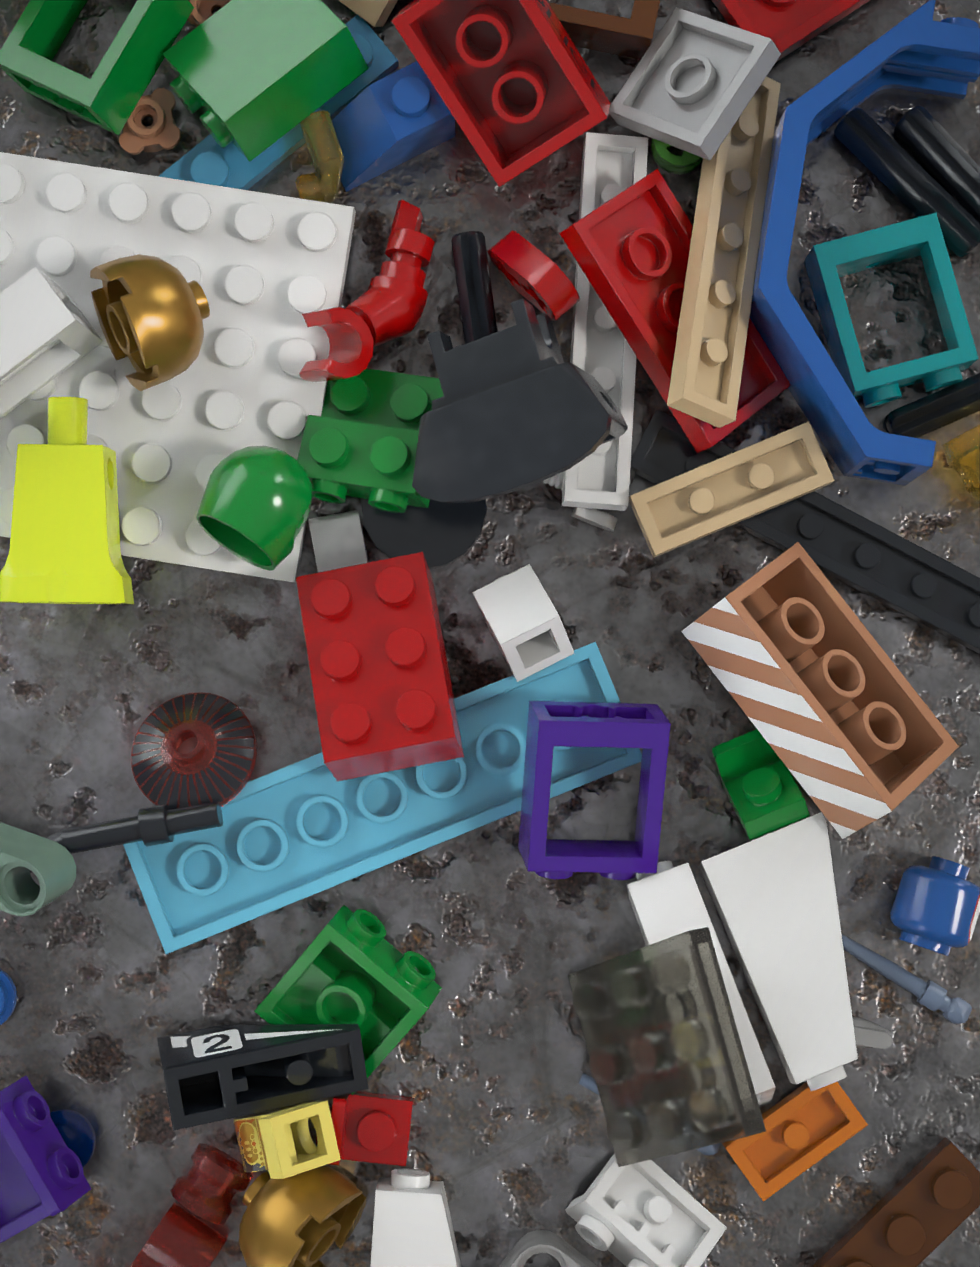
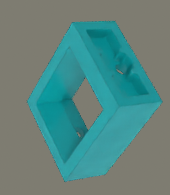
M937 213L813 245L804 260L805 268L831 359L856 400L863 399L865 408H869L901 398L900 388L924 383L926 391H934L963 381L961 372L969 368L979 358ZM921 256L948 351L866 372L839 277Z

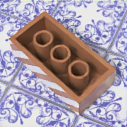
M799 542L681 631L842 839L892 812L959 747Z

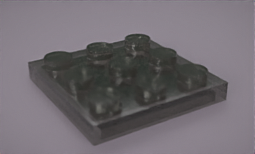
M709 927L683 932L568 975L573 994V1006L579 1016L590 1058V1070L596 1081L607 1122V1135L613 1146L618 1167L744 1138L766 1131Z

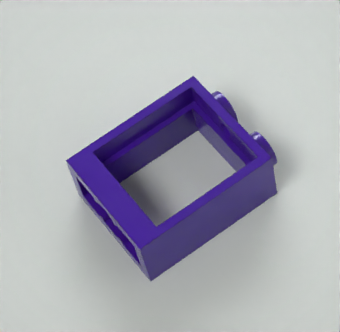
M529 701L518 849L528 872H535L537 875L548 879H566L571 877L573 872H597L601 876L613 880H630L635 878L637 873H657L671 723L657 704ZM554 746L643 748L634 841L547 839Z

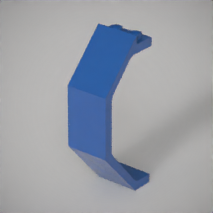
M929 0L786 107L773 136L749 316L790 382L789 391L843 476L906 486L932 468L936 441L885 433L868 421L791 293L787 282V271L807 146L844 118L850 111L880 90L894 88L964 99L968 83H975L980 76V28L978 23L962 17H950L943 19L941 22L933 21L936 0Z

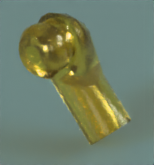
M323 110L313 112L300 122L313 162L314 173L299 175L295 183L300 199L333 203L339 195L344 156L328 111Z

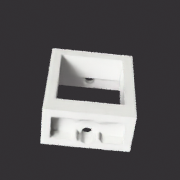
M33 267L0 293V420L103 342L66 291L37 267Z

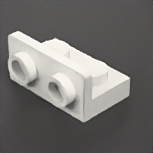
M630 1140L618 1147L584 1195L573 1199L565 1210L577 1222L575 1225L576 1231L587 1243L598 1250H608L626 1267H700L727 1229L724 1224Z

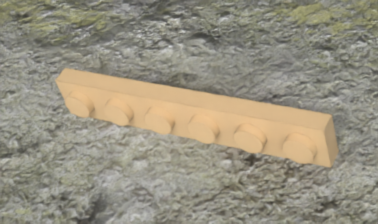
M767 76L711 160L703 158L667 406L718 428L736 421L781 86L780 83Z

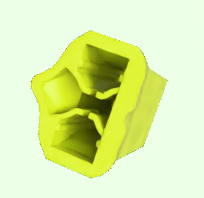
M78 397L48 398V444L17 445L10 550L5 566L0 572V602L134 604L132 580L124 567L120 549L116 451L104 445H87L88 399Z

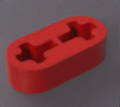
M510 231L487 250L491 261L506 281L542 313L551 317V320L556 321L580 301L577 290L557 264L516 231Z

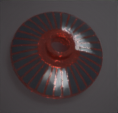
M211 693L183 694L164 702L154 709L138 729L131 751L133 776L142 793L156 806L167 804L171 810L218 801L222 807L234 799L249 781L256 764L257 739L247 716L230 700ZM191 737L197 738V745L193 751L187 754L178 753L179 746L185 740Z

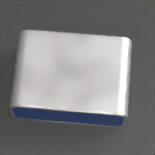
M359 510L308 519L318 572L369 562Z

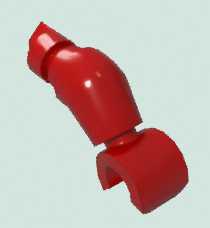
M403 199L398 201L385 254L391 261L382 263L379 276L371 278L370 286L364 294L346 308L335 307L302 314L307 327L318 326L326 331L330 344L327 359L305 363L299 373L303 380L321 382L346 379L359 375L367 368L373 356L374 347L411 333L420 321L428 298V292L423 288L426 273L421 270V267L429 265L435 243L432 238L419 232L423 219L420 208Z

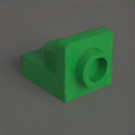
M758 729L719 744L712 749V755L725 792L750 841L810 817L805 798L789 769Z

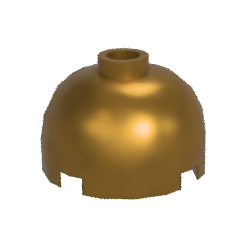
M141 254L119 258L96 266L90 271V278L100 279L103 284L102 288L91 291L108 346L116 361L128 357L137 371L126 376L131 385L139 391H143L166 382L186 371L197 359L203 343L204 328L202 319L210 315L209 304L200 284L195 280L187 283L185 277L176 267L159 257Z
M325 1165L285 1179H271L268 1171L262 1173L249 1186L242 1200L247 1209L240 1223L239 1244L247 1267H326L319 1259L327 1252L334 1241L337 1247L341 1249L350 1237L367 1203L366 1197L362 1194L363 1192L348 1177Z

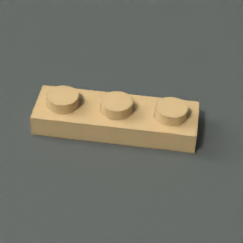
M808 421L630 495L629 502L651 554L655 558L830 485L835 480Z

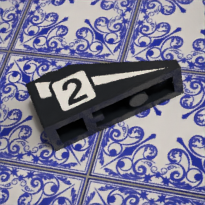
M358 1024L218 1025L157 1038L173 1131L368 1089L361 1033Z

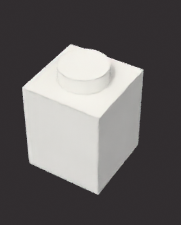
M530 564L508 575L499 577L494 582L472 592L487 626L517 682L574 654L560 616Z

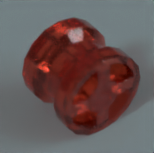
M199 1143L191 1156L193 1163L191 1170L187 1175L178 1177L170 1191L172 1196L192 1213L209 1222L224 1225L233 1211L231 1200L237 1192L246 1190L253 1175L251 1172H244L243 1164L227 1153L211 1145Z

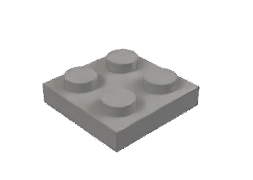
M676 7L611 103L609 114L620 126L711 160L781 53L770 38Z

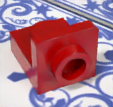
M357 1091L353 1095L348 1093L334 1096L332 1106H329L340 1159L406 1166L414 1097ZM341 1160L330 1163L328 1165L339 1166Z

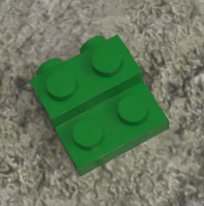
M366 368L354 377L329 380L327 382L322 415L308 414L297 459L306 470L312 484V497L336 504L345 503L346 496L369 499L368 504L372 507L394 513L406 512L407 505L428 508L430 499L421 497L412 487L421 416L432 411V400L444 396L439 378Z
M343 905L254 1012L270 1025L358 1024L368 1078L430 1008L442 987L434 981L436 977L435 970L426 958L413 951H407L403 955L384 939L386 929L374 914L364 909H357L355 912H352L347 906Z

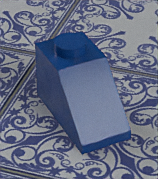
M418 61L368 85L317 134V138L346 192L456 136L453 115Z

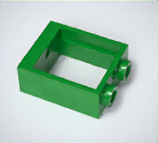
M30 0L0 50V68L25 92L116 135L120 134L164 60L163 53L171 48L194 9L189 0H137L90 79L52 61L88 0Z

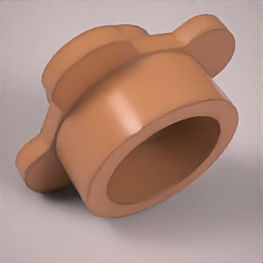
M157 88L151 95L140 98L123 127V133L119 137L120 146L125 152L131 155H138L142 151L158 152L163 149H173L178 145L181 140V132L176 126L172 113L176 106V99L172 92L165 88ZM150 116L153 118V124L148 127L142 125L143 118Z

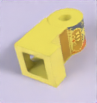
M328 1100L306 1102L233 1119L244 1172L268 1170L271 1179H285L341 1160ZM308 1119L311 1120L316 1130L317 1147L309 1132Z

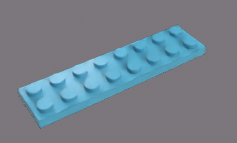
M596 642L574 650V654L519 682L512 675L455 698L454 702L464 757L337 781L325 765L323 752L244 783L236 791L232 788L230 790L233 794L226 799L220 793L224 800L220 802L223 815V826L177 834L174 835L173 842L147 847L143 841L123 844L165 954L521 811L529 701L621 703ZM554 746L550 798L641 762L642 754L640 749Z

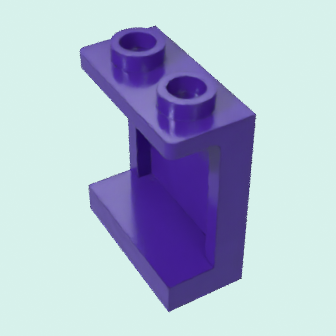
M27 1076L22 1077L0 1091V1243L49 1215L55 1216L92 1189L84 1176L80 1159L67 1147L50 1117V1109L41 1094L35 1091Z

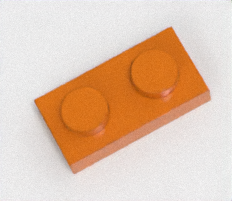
M805 1082L722 1144L764 1202L864 1129L868 1124L838 1082L814 1091H810L807 1082Z

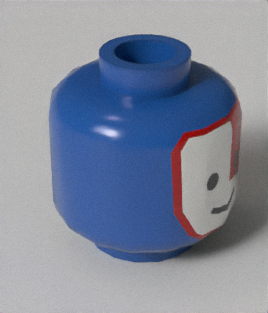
M932 856L929 867L912 865L905 869L890 913L892 923L902 930L899 940L949 956L951 947L961 948L969 944L980 913V887L966 880L969 867Z

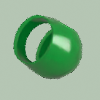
M248 446L233 452L214 468L209 477L196 518L203 530L222 547L256 567L271 571L294 548V540L305 524L310 512L312 484L303 466L286 452L269 446Z

